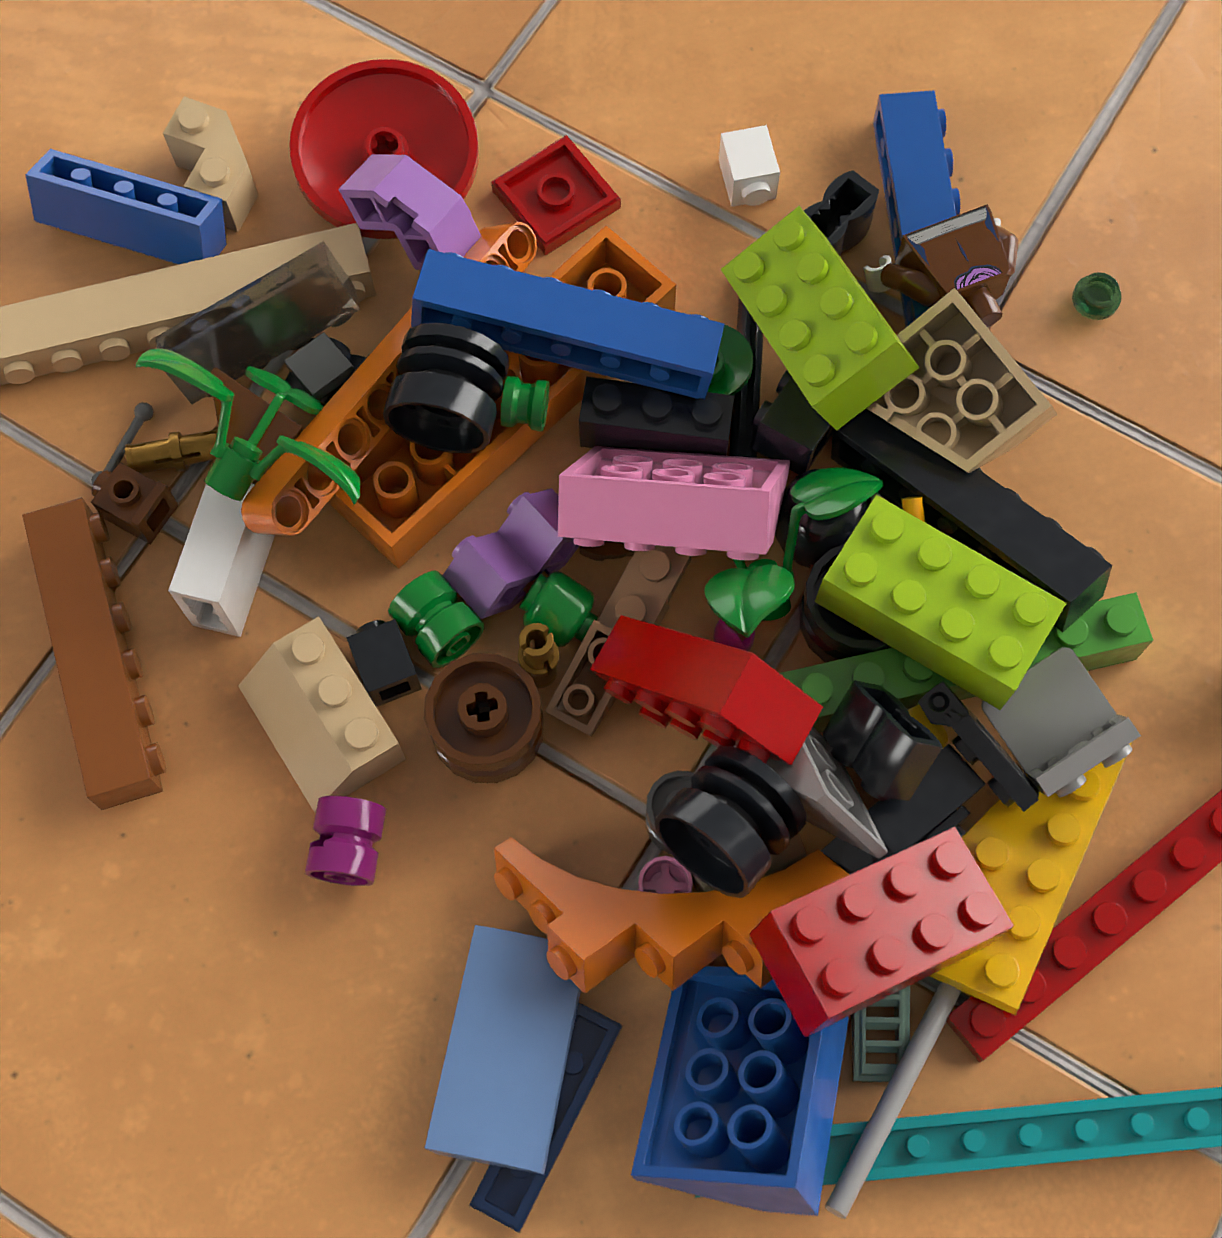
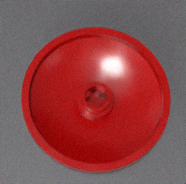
M375 59L362 61L346 66L327 76L312 89L302 102L294 118L290 133V158L298 186L310 206L335 227L357 223L338 189L372 154L407 155L461 195L463 200L472 187L478 168V133L472 112L464 98L451 83L434 71L402 60ZM360 229L361 237L398 239L395 231Z

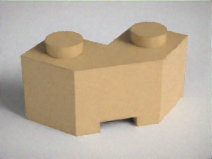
M184 96L163 132L176 166L192 171L184 188L221 198L225 228L239 232L258 197V192L244 153L226 111Z

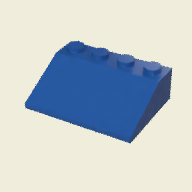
M705 966L671 992L631 1176L637 1181L758 1211L818 1216L849 1016L804 1037L773 979L760 988L745 974L740 975L730 967Z

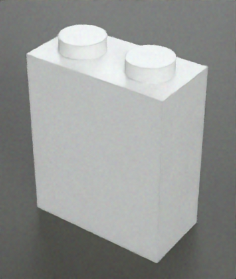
M253 483L251 484L247 493L254 487ZM206 484L168 591L192 626L241 637L275 535L253 533L242 520L241 508L243 500L236 501L228 498Z

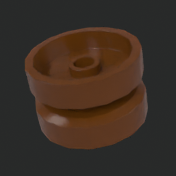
M472 653L450 662L435 676L425 696L424 719L439 759L455 775L474 783H498L518 775L535 759L543 741L544 718L541 698L533 678L516 661L496 653ZM484 716H489L490 718L486 722H478Z

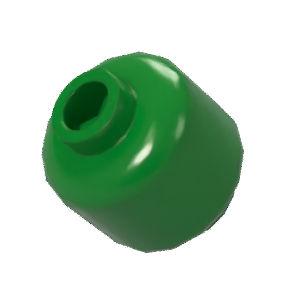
M559 571L550 574L548 577L540 574L519 606L525 612L523 616L524 626L526 627L532 623L546 625L549 628L548 634L552 632L557 647L566 646L573 638L582 642L593 621L598 619L597 615L590 612L595 601L593 592Z

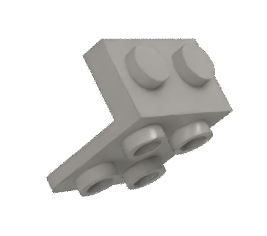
M1059 648L1030 667L1015 693L1001 710L985 701H982L981 704L983 712L1039 792L1047 797L1055 792L1058 797H1064L1075 791L1087 781L1083 775L1085 772L1099 763H1102L1104 767H1109L1119 762L1132 752L1133 749L1129 743L1141 736L1129 717L1117 715L1077 655L1070 648Z

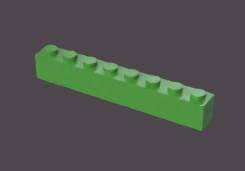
M1137 592L1097 601L1064 632L1053 626L1030 667L1059 648H1070L1073 650L1087 671L1137 660L1153 641ZM895 648L780 673L823 706L813 725L819 732L824 731L854 680L880 685L894 695L907 710L919 705L918 701L943 680L960 700L976 697Z

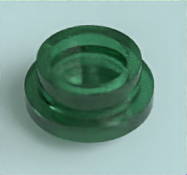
M1102 272L1092 273L1080 279L1072 293V302L1076 310L1081 315L1093 320L1111 317L1119 308L1122 299L1118 282L1109 274Z

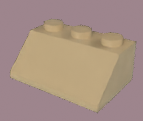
M319 616L274 642L238 685L315 814L318 798L323 796H348L406 760L399 742Z

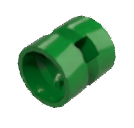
M435 570L426 572L407 584L390 603L388 614L392 620H396L398 627L406 636H417L415 644L433 668H441L465 654L480 638L485 627L484 623L470 607L466 606L463 602L456 603L457 592L442 574Z

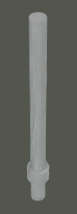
M940 982L825 1205V1208L835 1216L846 1219L961 993L955 987Z

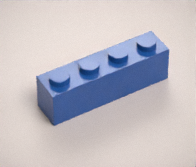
M49 149L25 174L35 222L176 264L218 256L227 245L221 198L53 149Z

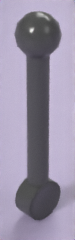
M141 402L135 406V418L103 471H114L125 455V445L131 444L143 422L153 417L154 411L150 404ZM98 471L93 475L91 479L92 485L94 484V481L99 476V474L103 471Z

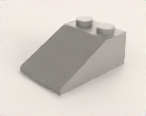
M814 727L810 730L791 766L771 758L768 759L766 764L780 775L800 798L806 811L807 822L879 859L888 853L845 765L838 762L832 756V747Z

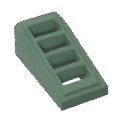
M910 986L867 1006L894 1007V1017H866V1007L851 1014L853 1082L890 1081L910 1042ZM866 1030H895V1040H866ZM866 1053H896V1064L866 1063Z

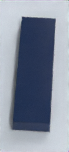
M578 1003L544 1175L489 1165L469 1206L518 1233L521 1232L623 1025Z

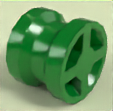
M507 376L501 403V426L514 427L518 423L528 424L531 430L543 432L549 402V381L537 380L533 384L523 383L519 377Z

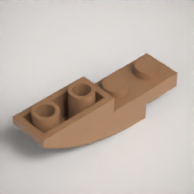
M655 545V549L651 551L634 552L598 621L594 620L550 700L545 710L546 713L592 737L617 699L603 689L607 681L590 670L592 664L620 615L660 625L669 609L668 603L692 560L691 556L676 553L675 547Z

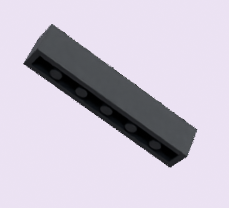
M868 409L863 410L837 431L833 428L832 460L843 468L858 470L879 478L883 482V487L876 493L902 510L903 498L922 496L925 523L1065 602L1066 605L1054 624L1061 632L1070 627L1104 596L1113 565L1106 561L1096 549L1085 546L1064 531L1054 519L1045 517L1025 503L1015 491L1003 487L986 475L980 467L971 473L966 472Z

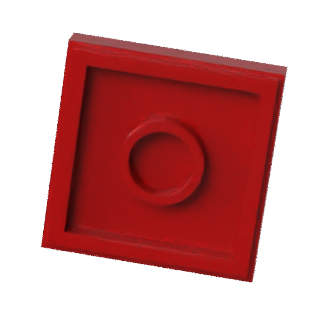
M567 135L491 181L492 191L517 222H523L533 230L537 246L545 256L621 208V198Z

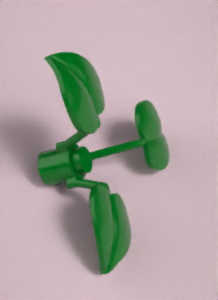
M150 349L139 357L135 368L150 367L165 371L220 400L221 411L216 442L210 451V454L217 458L204 479V482L209 487L228 498L242 501L254 479L260 481L265 471L284 453H291L320 469L346 492L354 505L360 497V478L357 473L340 459L302 441H295L286 436H279L276 441L278 445L261 461L259 460L263 452L256 446L283 401L287 400L300 409L317 415L324 406L316 398L298 388H292L288 382L277 375L248 366L244 374L276 395L249 440L246 441L242 438L234 437L231 444L226 443L234 393L223 385V381L196 362L170 350Z
M848 468L820 469L801 478L792 487L790 493L792 500L797 505L791 511L783 565L778 566L776 561L772 559H759L747 567L744 560L733 559L737 568H730L717 573L705 586V597L710 608L724 623L746 638L750 637L761 621H772L785 616L791 609L790 595L795 588L792 564L801 517L805 513L815 520L840 516L873 496L883 487V482L873 475Z

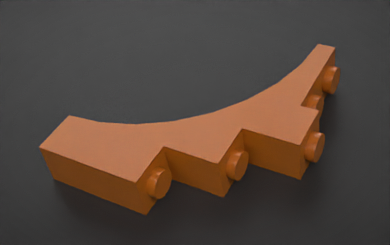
M512 837L494 848L496 863L494 880L498 889L508 900L513 901L516 899L529 912L536 927L547 934L548 952L546 957L556 975L563 980L570 979L584 993L594 988L634 957L648 976L652 978L658 977L674 991L721 954H723L724 959L733 971L740 975L745 974L762 988L773 978L749 933L770 911L850 875L817 849L788 868L761 878L750 893L743 898L730 897L716 890L659 894L618 889L577 877L540 859Z

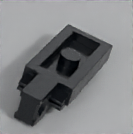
M944 680L934 686L918 701L931 724L952 727L958 734L951 741L971 765L980 760L993 777L987 781V784L1007 807L1016 802L1024 812L1039 800V790L972 711L968 710Z

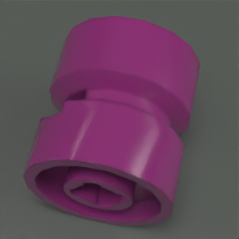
M323 796L318 798L313 830L320 835V838L310 843L305 875L317 880L341 885H373L379 853L372 848V844L380 841L382 838L386 808L380 804L353 797Z

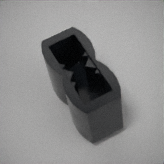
M852 170L837 177L826 189L823 200L809 206L804 212L820 229L841 257L842 251L856 246L868 233L879 189Z
M857 680L852 682L823 731L825 740L832 747V756L841 764L853 768L862 779L861 787L868 794L881 801H889L890 798L910 801L943 748L936 736L923 724L910 716L906 707L894 695L880 685Z

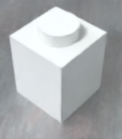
M767 125L721 133L718 161L731 207L744 204L756 206L768 200L776 199L780 170Z

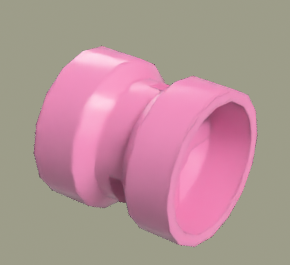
M656 857L646 863L641 870L638 891L656 892L659 894L674 892L691 893L693 885L692 876L674 857Z

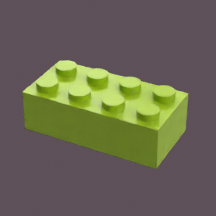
M800 206L795 208L721 268V271L810 405L836 431L920 368L827 238Z
M878 495L875 496L824 576L815 602L999 710L1004 707L1017 690L1066 605L1062 600Z

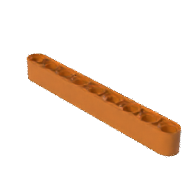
M523 222L484 227L479 230L481 237L463 257L490 265H505L514 271L523 273L536 255V237L533 230ZM412 307L298 435L295 441H302L340 459L354 471L390 429L385 423L383 411L391 383L396 376H399L396 364L402 354L401 346L404 336L411 328ZM284 453L247 493L242 502V520L249 530L257 534L289 536L299 534L317 516L339 490L340 486L303 458L291 453ZM276 506H277V516L275 515V508H276Z

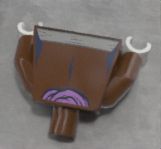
M986 204L903 235L896 258L897 264L892 263L889 255H885L879 259L880 267L871 268L868 265L863 267L867 287L870 291L878 293L894 289L925 307H932L955 288L983 323L990 327L999 321L1003 314L996 299L1003 295L1009 278L1015 272L1018 239L1014 234L1001 227L1000 219L993 218L991 209Z

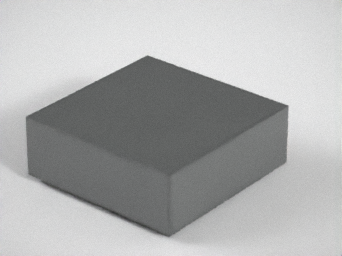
M325 332L284 360L290 372L305 390L318 401L347 381L355 372L353 365Z

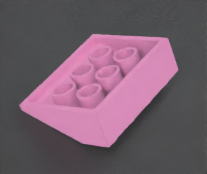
M595 446L559 475L558 537L573 538L575 545L584 547L602 546L605 541L624 542V548L632 551H651L655 549V545L675 547V552L681 555L699 556L706 554L707 550L727 551V556L732 559L754 560L759 558V554L766 555L773 543L789 474L790 460Z

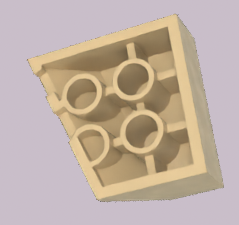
M955 288L897 335L920 368L866 408L968 473L1017 447L1057 415L1050 402Z

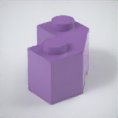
M372 154L338 189L360 229L395 231L415 270L422 269L428 249L443 253L453 252L464 256L481 237L471 216V211L465 204L462 196L407 155Z
M552 488L531 494L525 492L519 495L509 505L507 509L509 516L498 532L479 537L469 536L462 540L453 550L452 557L454 559L442 576L481 619L512 609L526 596V592L523 589L529 582L538 578L543 571L548 576L559 571L578 549L579 546L573 543V538L558 537L559 495Z

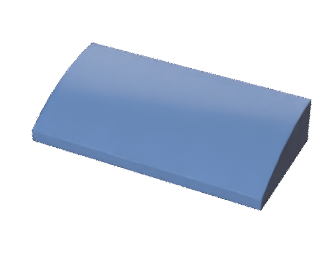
M475 925L425 1149L437 1155L544 1175L581 989L570 979L563 980L552 970L546 957L548 939Z

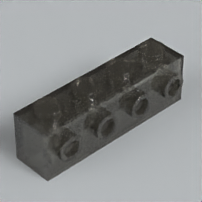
M323 241L156 336V349H166L183 355L209 372L214 367H217L236 380L245 375L244 372L248 366L263 369L270 360L288 350L294 351L302 348L310 341L311 337L323 330L346 323L355 312L360 310L355 286ZM167 373L191 404L204 397H213L198 387Z

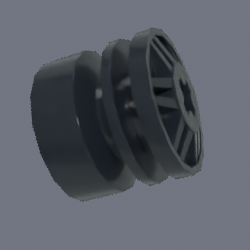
M423 323L411 327L404 336L401 346L402 354L396 364L399 376H396L391 383L384 407L383 417L385 423L401 437L432 450L448 453H473L483 450L490 443L497 415L495 402L502 395L503 380L506 378L509 368L508 355L493 340L465 327L445 323Z
M719 746L707 758L705 766H701L691 777L692 788H682L654 819L655 829L664 846L692 875L712 889L727 896L743 898L750 893L771 867L770 855H778L783 852L789 845V839L796 836L806 825V811L797 794L770 766L752 754L733 746Z

